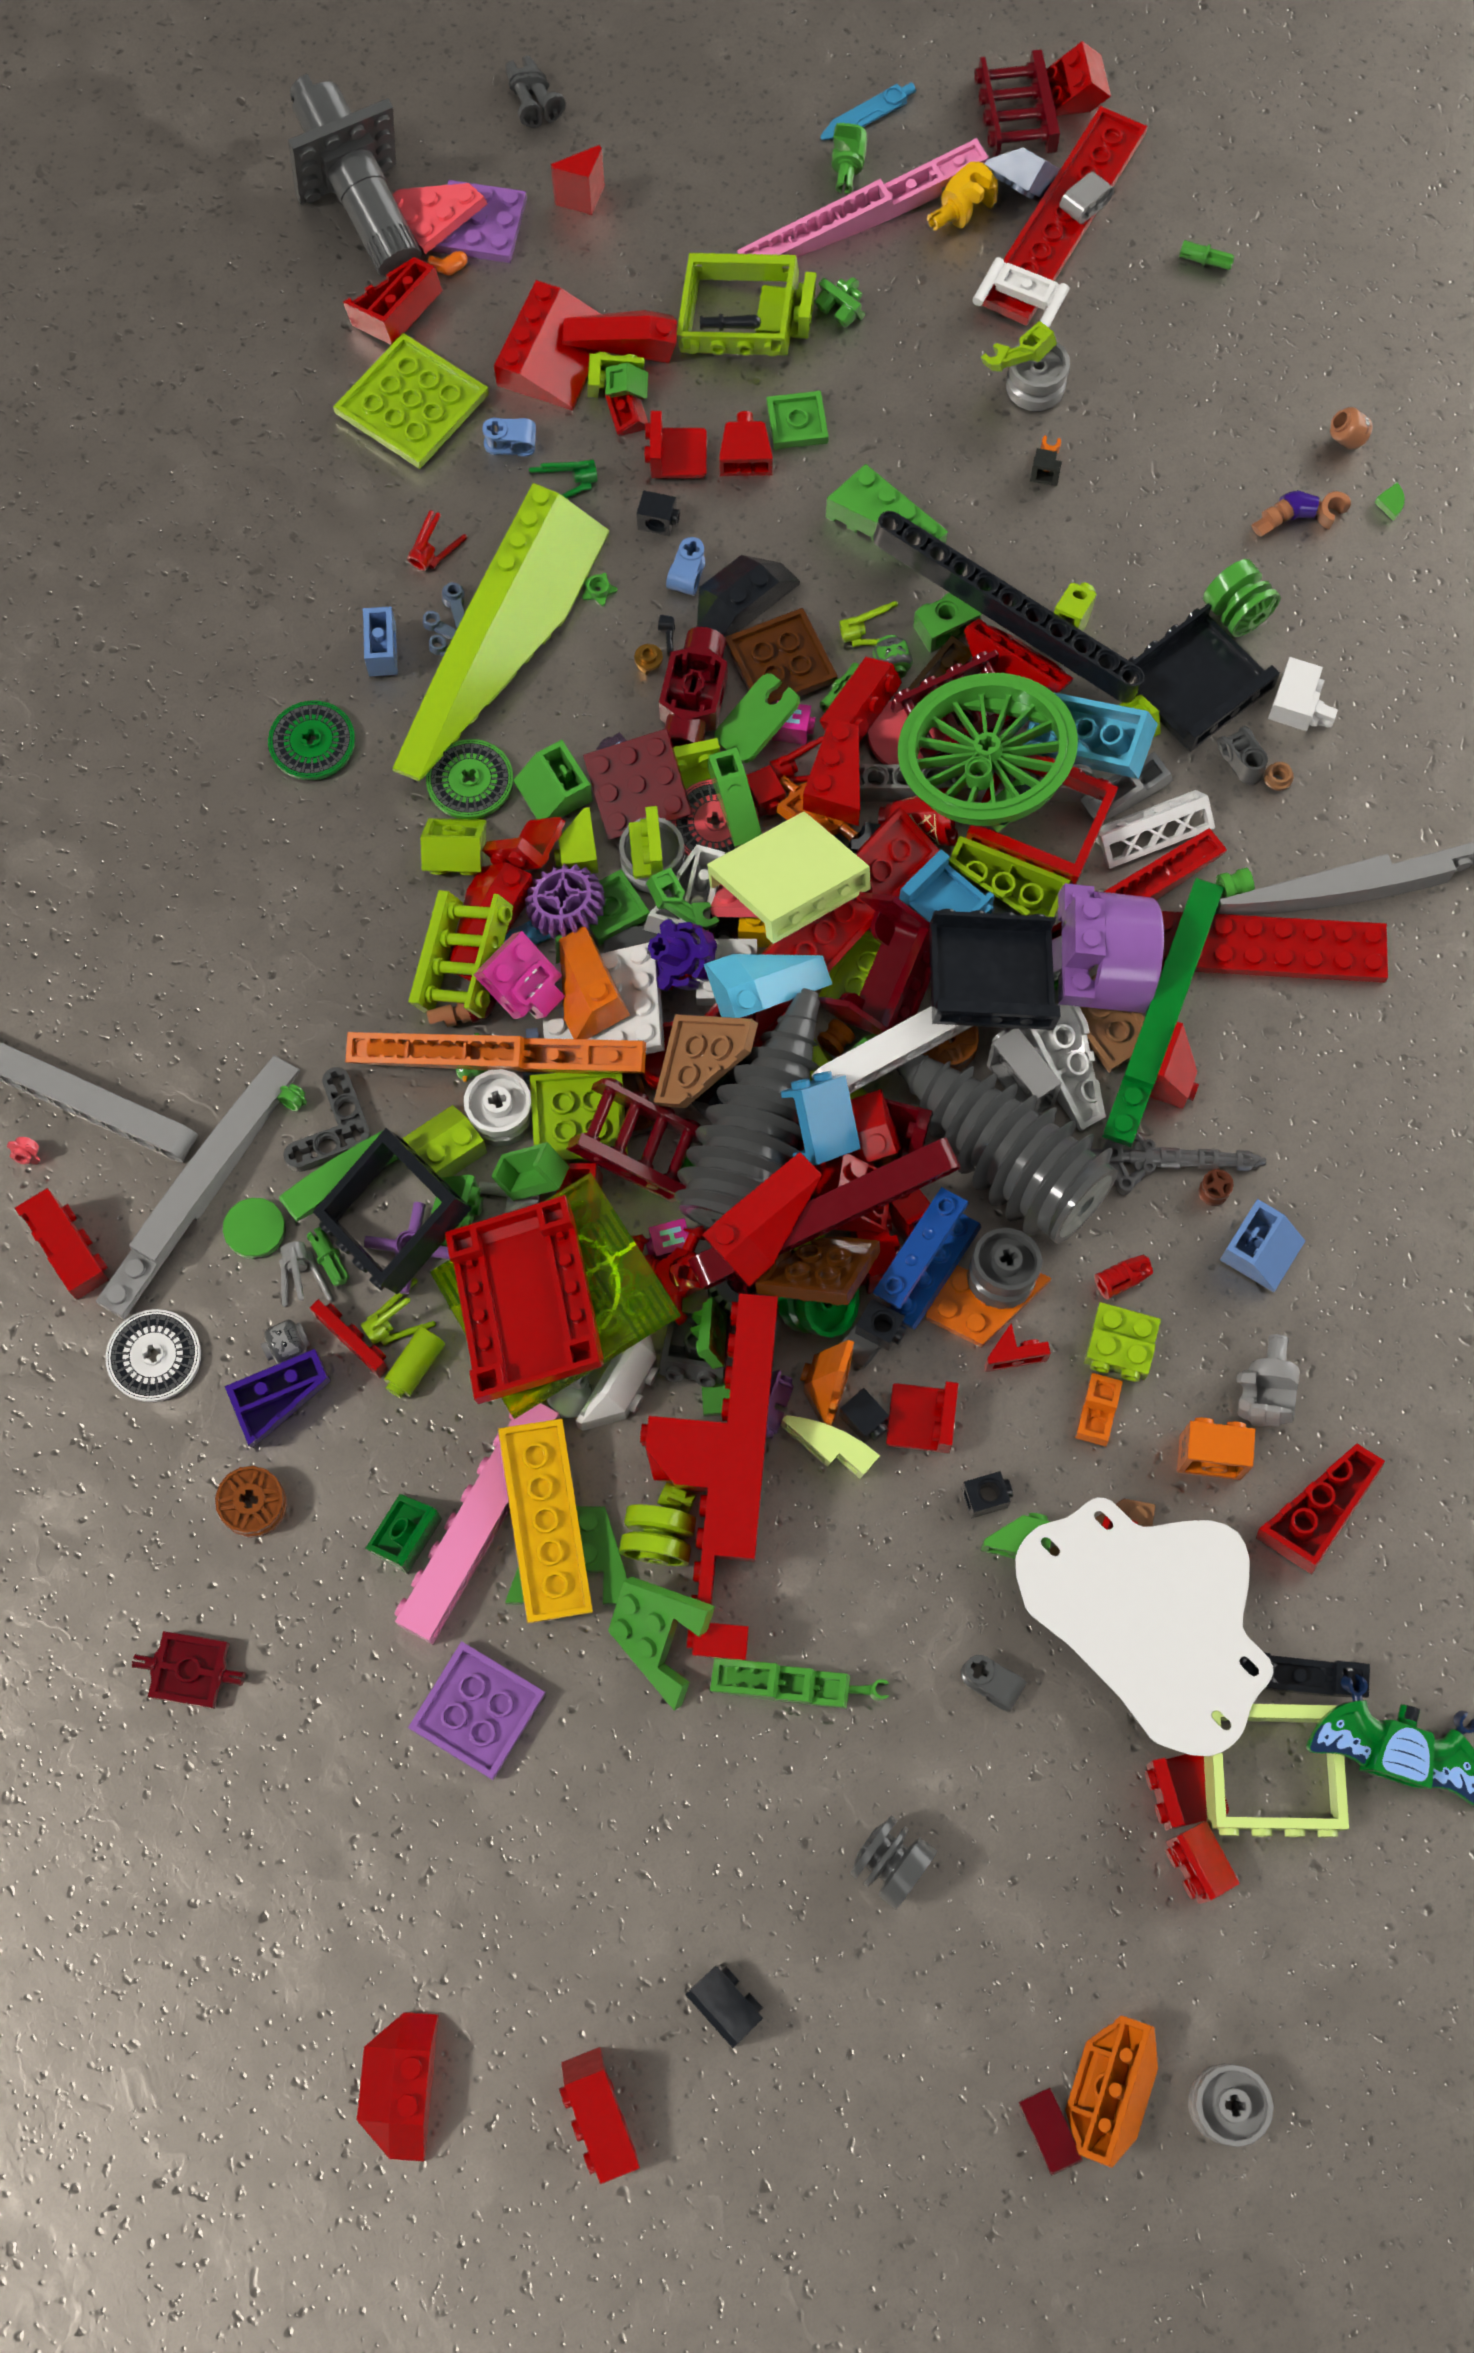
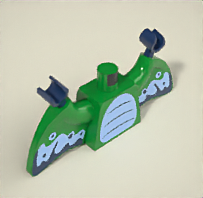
M1355 1674L1356 1685L1353 1687L1350 1677H1342L1341 1686L1345 1691L1352 1694L1353 1701L1336 1706L1319 1721L1306 1744L1308 1752L1343 1755L1360 1764V1771L1414 1789H1445L1474 1806V1748L1464 1737L1465 1733L1474 1732V1719L1467 1726H1463V1720L1468 1716V1712L1463 1710L1457 1712L1454 1716L1456 1729H1450L1442 1739H1435L1432 1732L1417 1728L1420 1709L1401 1704L1397 1721L1377 1720L1371 1715L1367 1700L1362 1698V1695L1368 1688L1367 1681Z

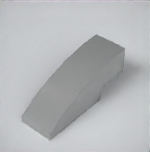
M1155 751L1146 757L1139 779L1118 774L1108 779L1118 789L1105 820L1138 804L1173 781L1171 773ZM1085 795L1080 801L1092 818L1095 819L1102 801Z

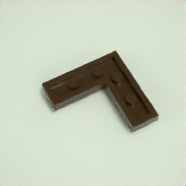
M951 636L908 688L912 690L921 686L920 683L930 676H936L937 678L946 674V671L953 665L961 663L963 666L972 659L970 648ZM962 709L971 724H973L974 718L970 710ZM952 712L958 726L965 728L956 713Z

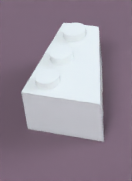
M696 844L676 875L685 891L683 900L690 904L709 902L710 905L712 904L717 886L713 889L710 887L707 864L725 855V852ZM669 889L664 891L667 897H672ZM655 906L649 913L643 930L658 934L661 933L660 924L668 918L672 919L676 925L686 921L666 909H658ZM710 909L709 911L703 912L704 917L709 919L711 914ZM695 932L691 933L695 939H700Z

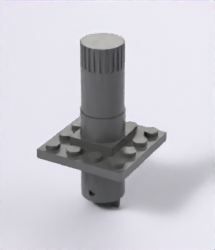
M308 73L298 78L291 86L290 95L292 102L294 101L293 111L304 133L288 139L296 198L301 205L306 202H315L327 193H336L378 274L381 277L387 278L386 274L411 258L421 259L420 257L422 256V251L383 172L390 170L396 165L393 106L389 98L352 113L336 83L320 82L313 85Z

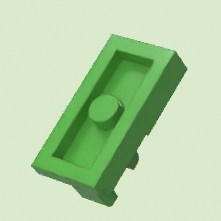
M709 1298L707 1302L702 1304V1310L692 1313L691 1318L699 1325L691 1327V1332L698 1338L696 1342L698 1355L712 1369L724 1366L727 1314L713 1298Z

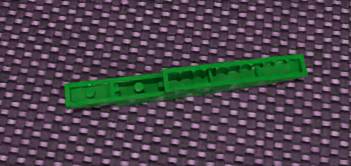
M1195 878L1161 971L1156 993L1145 1015L1102 1137L1130 1148L1133 1144L1224 889L1222 886Z

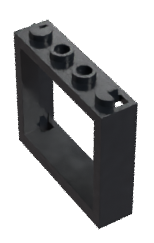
M385 1128L313 1213L321 1221L319 1227L328 1235L335 1236L338 1239L335 1244L346 1254H352L355 1257L352 1262L363 1272H369L372 1275L369 1280L381 1291L387 1288L399 1294L446 1240L445 1232L455 1229L472 1208L403 1138ZM396 1155L442 1203L383 1270L338 1220L392 1157Z

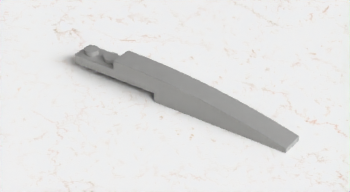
M1474 842L1392 864L1389 855L1384 854L1220 899L1215 914L1260 915L1311 910L1369 901L1448 883L1455 871L1466 870L1474 864Z
M274 1055L198 1149L129 1244L131 1251L96 1300L100 1306L125 1320L193 1219L199 1220L279 1103L277 1097L282 1091L280 1087H289L300 1073L298 1068Z

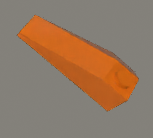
M846 1340L815 1354L811 1364L805 1363L800 1381L805 1382L804 1393L819 1422L833 1426L849 1377L854 1341Z

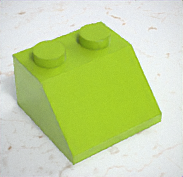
M428 818L420 836L422 871H430L431 874L435 875L446 874L448 871H456L461 875H474L477 872H481L485 853L482 849L486 843L487 820Z
M451 1105L403 1137L412 1149L441 1178L454 1176L487 1154L482 1137L467 1117L454 1105Z

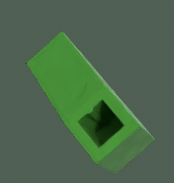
M737 747L708 755V771L734 847L737 848L762 834L747 776Z

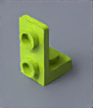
M606 352L590 354L587 397L598 398L599 388H605L606 367L629 363L644 370L645 359L633 354H626L624 356H614Z

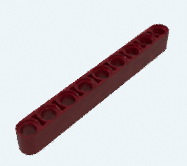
M942 1138L808 1201L778 1255L780 1256L960 1169L961 1166L948 1139ZM709 1248L689 1259V1264L702 1290L710 1289L738 1276L713 1248Z

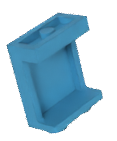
M942 849L900 890L899 899L928 922L931 921L935 910L953 909L956 912L980 910L990 914L994 910L992 905L995 895L991 892L984 895L948 865L950 856Z
M832 1071L814 1074V1080L812 1081L810 1079H801L791 1082L792 1088L781 1091L782 1098L792 1097L795 1100L805 1148L800 1150V1152L812 1165H819L861 1149L846 1075L832 1076ZM799 1152L792 1153L793 1157L797 1155Z

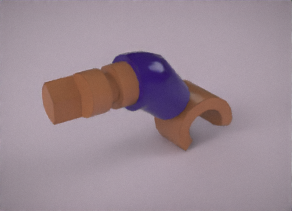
M1299 490L1291 491L1281 496L1279 502L1263 511L1262 518L1253 523L1251 527L1258 536L1262 537L1281 525L1282 521L1286 522L1289 519L1295 520L1296 518H1314L1316 515L1319 524L1326 529H1330L1335 520V515L1329 509H1334L1339 514L1345 513L1351 506V500L1349 496L1340 491L1328 493L1323 501H1319V497Z

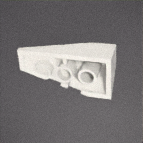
M1060 1005L1061 1017L1054 1030L1019 1029L1062 1082L1057 1101L1070 1119L1076 1122L1078 1130L1082 1131L1105 1118V1109L1100 1083L1095 1078L1093 1068L1095 1057L1094 1052L1090 1051L1087 1034L1090 1031L1088 1022L1079 1006Z

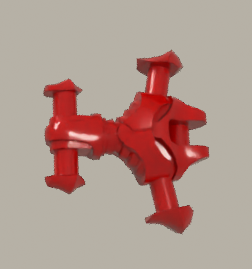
M704 1226L696 1228L684 1227L683 1230L688 1236L683 1247L677 1246L671 1255H668L667 1258H663L661 1261L654 1258V1255H642L645 1244L649 1242L643 1234L631 1235L637 1248L628 1253L623 1260L625 1275L623 1283H621V1289L627 1294L636 1291L635 1282L637 1274L647 1279L657 1277L681 1314L680 1317H677L670 1306L668 1312L673 1321L679 1326L685 1323L688 1316L682 1311L683 1298H687L692 1293L702 1290L689 1264V1259L697 1255L694 1251L699 1240L705 1241L702 1234L707 1230Z

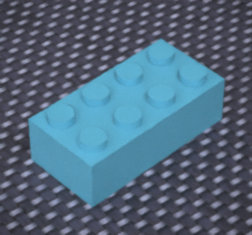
M1055 693L1069 709L1076 725L1078 749L1074 764H1082L1094 770L1139 779L1158 725L1151 714L1145 710ZM1029 721L1026 731L1040 725V723ZM1049 731L1022 745L1058 740L1055 733ZM1058 752L1037 755L1042 757L1049 756L1056 760Z

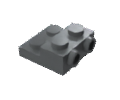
M685 1312L688 1318L680 1326L675 1321H668L660 1360V1375H664L667 1380L676 1383L684 1379L696 1380L703 1387H712L715 1383L722 1384L727 1361L729 1333L731 1334L732 1330L730 1319H727L724 1366L712 1369L697 1353L696 1342L698 1338L691 1332V1327L698 1326L699 1324L691 1318L692 1313Z

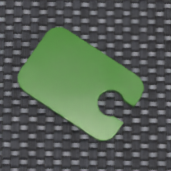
M765 674L760 677L715 731V738H718L719 744L726 750L737 747L743 763H748L755 759L800 704V697L790 687L786 689L778 703L774 705L768 704L767 700L770 693L778 689L782 684V681L773 674Z

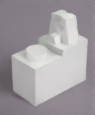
M1289 657L1268 719L1307 731L1309 726L1317 725L1331 728L1338 709L1325 705L1319 699L1324 684V679H1320L1323 667Z

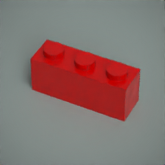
M865 657L819 720L824 731L827 729L830 718L858 725L860 742L902 684L893 663Z

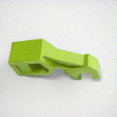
M1039 321L1019 338L1020 346L1010 348L1009 346L995 343L993 349L997 355L989 357L985 353L981 357L982 362L990 370L1002 372L1006 367L1026 361L1040 362L1057 344L1054 331Z

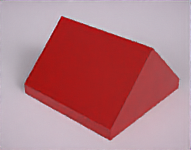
M600 144L551 164L554 201L557 206L589 215L593 214L605 187L602 148Z

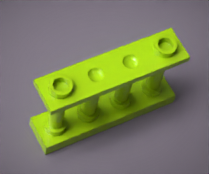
M438 890L408 1003L423 1013L435 1009L438 1001L463 1003L465 1009L478 1018H484L490 1003V993L475 978L474 974L503 945L508 925L512 919L513 905L499 894H493L490 907L465 906L460 899L449 891ZM460 917L487 919L483 935L456 933ZM453 945L479 947L476 962L448 961L451 947ZM445 973L472 975L468 992L440 989Z

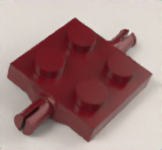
M163 1631L159 1649L154 1657L135 1654L133 1659L141 1662L132 1661V1668L150 1670L149 1698L215 1709L218 1693L223 1683L242 1686L244 1681L237 1678L245 1679V1672L227 1670L226 1658L229 1649L228 1642Z

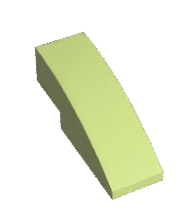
M786 1415L780 1424L783 1429L827 1468L837 1459L859 1479L880 1457L878 1453L862 1441L822 1422Z

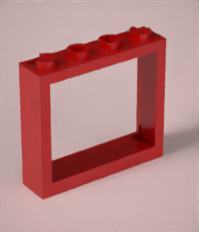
M1037 754L1022 756L1052 763L1055 762V759L1049 756L1042 757ZM1019 767L1041 777H1045L1048 773ZM1072 767L1068 777L1062 785L1102 801L1075 864L983 826L970 825L966 838L1070 880V884L1077 885L1114 801L1118 787L1107 779L1092 777L1076 767ZM994 773L993 780L996 795L998 788L1001 784V780L999 779L997 774ZM990 787L987 788L981 803H987L991 800Z

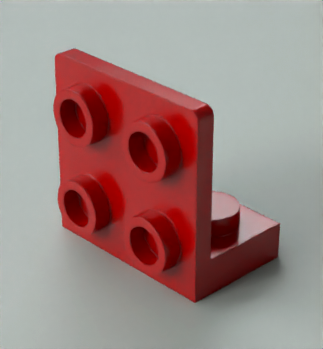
M946 1381L944 1389L894 1383L890 1403L887 1446L949 1454L953 1443L959 1383Z

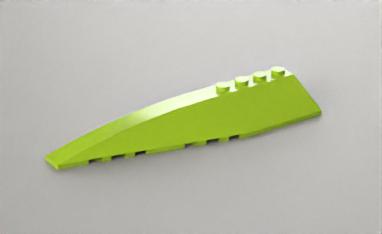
M532 483L434 675L394 763V772L420 782L443 757V752L460 738L462 731L479 717L481 710L485 706L488 707L510 683L524 663L527 664L539 646L541 644L544 645L551 637V633L566 621L609 535V530L561 494Z

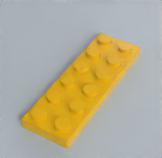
M555 1419L498 1428L527 1624L592 1613L563 1420Z

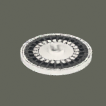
M161 1309L136 1313L117 1327L108 1342L105 1357L107 1372L114 1385L132 1399L142 1402H160L170 1399L188 1387L196 1376L201 1362L200 1340L187 1320L176 1313ZM155 1349L158 1353H161L157 1355L156 1362H152L149 1358H146L151 1355L150 1350Z

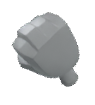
M1270 1335L1268 1338L1267 1358L1253 1361L1248 1370L1237 1375V1382L1243 1386L1242 1397L1239 1398L1238 1416L1250 1421L1252 1426H1280L1294 1421L1299 1367L1292 1362L1286 1361L1289 1338L1284 1335Z

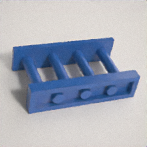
M943 1187L940 1188L873 1291L874 1295L891 1304L890 1309L904 1315V1325L913 1330L917 1328L982 1228L979 1222L963 1214L969 1202Z

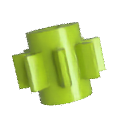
M666 1482L657 1504L689 1514L697 1494L689 1490L677 1489L672 1483Z

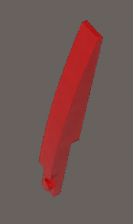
M1208 828L1104 892L1152 897L1157 901L1225 854L1227 848L1213 831ZM1062 921L1053 926L1051 930L1052 940L1062 935Z

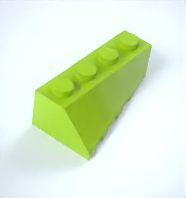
M962 836L959 837L948 864L977 889L993 893L1020 914L1026 916L1043 914L1046 917H1057L1058 893L1065 883L1070 884V880Z

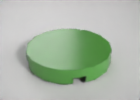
M248 1198L239 1201L229 1210L224 1219L223 1234L226 1243L235 1254L246 1259L263 1258L271 1255L280 1247L285 1238V1220L282 1212L274 1203L264 1198Z

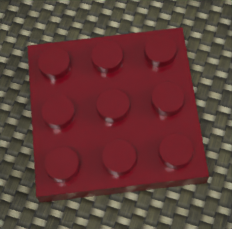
M662 729L583 755L608 840L620 838L630 822L645 818V807L657 806L658 817L664 818L669 822L693 815L668 729Z

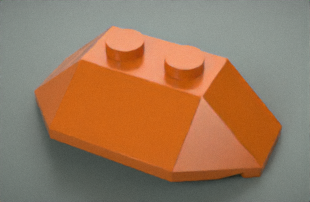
M1122 2015L1114 2020V2023L1105 2027L1086 2041L1065 2109L1077 2144L1078 2155L1113 2168L1138 2137L1158 2071L1155 2027Z

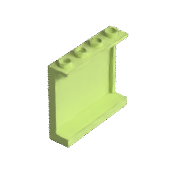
M805 811L707 864L710 887L713 889L722 884L765 923L766 938L773 944L854 899L860 892H866L871 889L870 866Z

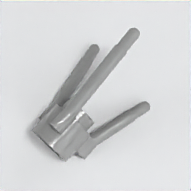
M300 1241L283 1245L281 1247L282 1259L279 1260L281 1267L282 1306H288V1271L293 1273L298 1300H304L300 1272L307 1269V1264H309L327 1300L332 1302L334 1298L315 1263L313 1252H307L305 1243Z

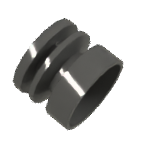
M891 1815L887 1821L875 1828L859 1850L853 1869L849 1874L857 1879L864 1867H867L872 1872L863 1885L869 1887L878 1877L881 1878L884 1883L878 1896L897 1910L938 1851L922 1838H918L909 1848L905 1846L903 1842L909 1828L904 1826L896 1838L892 1836L889 1832L898 1820Z

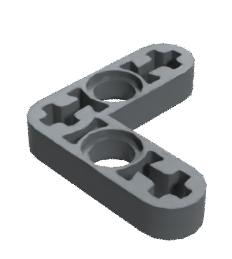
M330 1068L324 1073L322 1079L338 1126L294 1141L285 1148L284 1160L288 1167L295 1172H303L323 1165L371 1137L350 1076L343 1068ZM339 1077L342 1080L341 1086L345 1094L338 1095L333 1084V1078ZM344 1102L353 1103L355 1105L354 1112L347 1116L341 1115L338 1111L341 1104ZM358 1130L359 1133H362L360 1135L361 1140L355 1141L352 1137V1131ZM342 1134L347 1146L342 1147L338 1135ZM326 1139H332L336 1142L335 1149L330 1153H323L319 1149L321 1142ZM311 1145H313V1149L317 1154L315 1158H313L309 1148ZM296 1151H300L303 1155V1161L299 1163L293 1159L295 1158Z

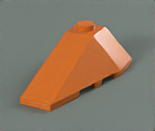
M582 926L578 928V932H571L565 937L560 938L562 993L565 996L563 998L564 1020L573 1039H589L629 1017L630 1013L587 927Z

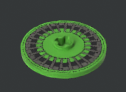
M476 739L460 740L451 744L443 752V757L426 774L427 790L433 803L445 814L459 819H478L497 811L509 798L514 782L511 763L503 751L489 742ZM466 776L469 777V778H472V777L474 776V777H475V781L472 782V781L469 780V781H467V782L465 783V779H464V778H465Z

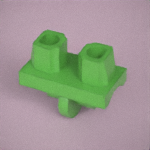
M824 277L819 282L821 291L814 301L818 309L827 314L836 303L840 308L834 315V318L845 328L856 318L860 321L864 318L866 314L861 310L862 305L855 300H860L863 293L857 290L859 281L856 278L852 277L847 282L839 279L837 282L838 287Z

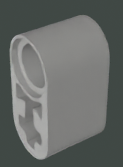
M1092 171L1064 194L1060 201V208L1078 223L1083 224L1110 201L1114 194V187Z

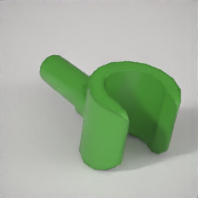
M879 1679L871 1685H849L848 1694L870 1695L873 1700L882 1701L889 1697V1695L881 1696L877 1694L876 1686L888 1685L889 1682Z

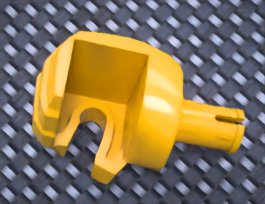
M969 162L946 185L941 195L942 207L927 215L930 227L937 231L951 221L957 228H964L971 220L973 203L979 204L983 202L988 208H993V205L997 202L998 179L984 163Z

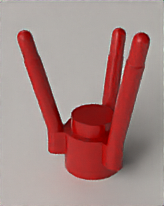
M433 510L428 512L416 542L407 557L409 563L421 571H426L428 567L435 569L443 558L467 539L466 534L461 535L435 557L434 553L436 550L428 543V540L441 514L437 512L432 520Z
M824 736L799 747L787 755L769 761L778 780L783 776H787L794 783L807 782L810 775L794 777V773L798 772L794 759L821 744Z

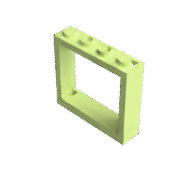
M1252 1704L1247 1721L1319 1723L1330 1710L1338 1705ZM1215 1710L1212 1712L1213 1720L1220 1727L1221 1721H1229L1220 1711ZM1223 1752L1212 1756H1204L1207 1823L1211 1830H1219V1836H1239V1830H1251L1253 1837H1271L1272 1831H1284L1285 1837H1305V1831H1317L1318 1838L1338 1837L1339 1831L1349 1829L1344 1756L1327 1754L1331 1819L1226 1817Z

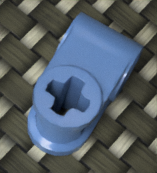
M495 417L484 422L482 427L483 435L485 436L484 448L488 453L492 455H517L525 457L535 452L536 424L532 420L526 418L501 419Z
M688 537L680 543L674 562L668 572L667 589L695 596L705 567L704 544L700 539Z

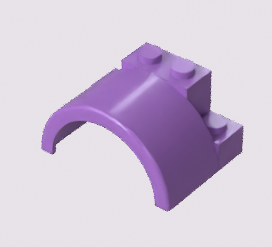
M1065 883L1058 893V921H1062V972L1058 976V1004L1145 1013L1156 993L1163 960L1164 924L1158 902L1152 897L1094 891V886ZM1095 965H1099L1095 981H1093L1089 976V972Z

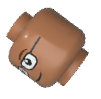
M1348 407L1334 415L1331 421L1330 433L1332 438L1346 449L1354 450L1360 448L1368 441L1373 425L1371 419L1357 408Z

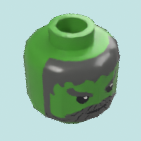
M896 635L882 637L877 641V645L872 651L874 659L893 663L900 679L906 676L913 665L907 641Z

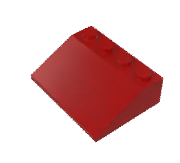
M536 280L494 364L497 386L573 411L588 380L590 354H596L601 351L563 345V320L569 317L599 315L600 313L564 289Z

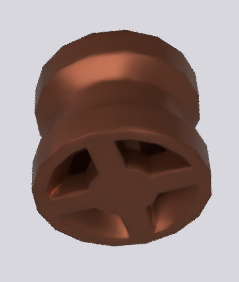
M1214 1169L1209 1171L1204 1176L1198 1189L1202 1201L1211 1206L1223 1204L1233 1190L1232 1177L1224 1170Z

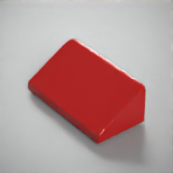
M630 394L613 398L605 395L617 435L623 436L645 430V422H648L641 399Z

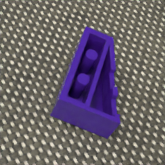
M313 1349L225 1386L248 1446L254 1448L323 1389L330 1382V1379L316 1349Z

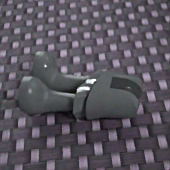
M529 55L522 57L524 67L519 69L513 60L507 62L506 74L509 80V87L519 96L521 101L518 109V117L521 123L527 127H539L543 120L542 112L547 122H553L558 119L566 109V101L558 92H547L550 84L534 60ZM533 94L536 95V97H537V99H538V101H539V104H540V106H541V108H542V111H541L539 105L537 104V102L532 99L531 95H533Z

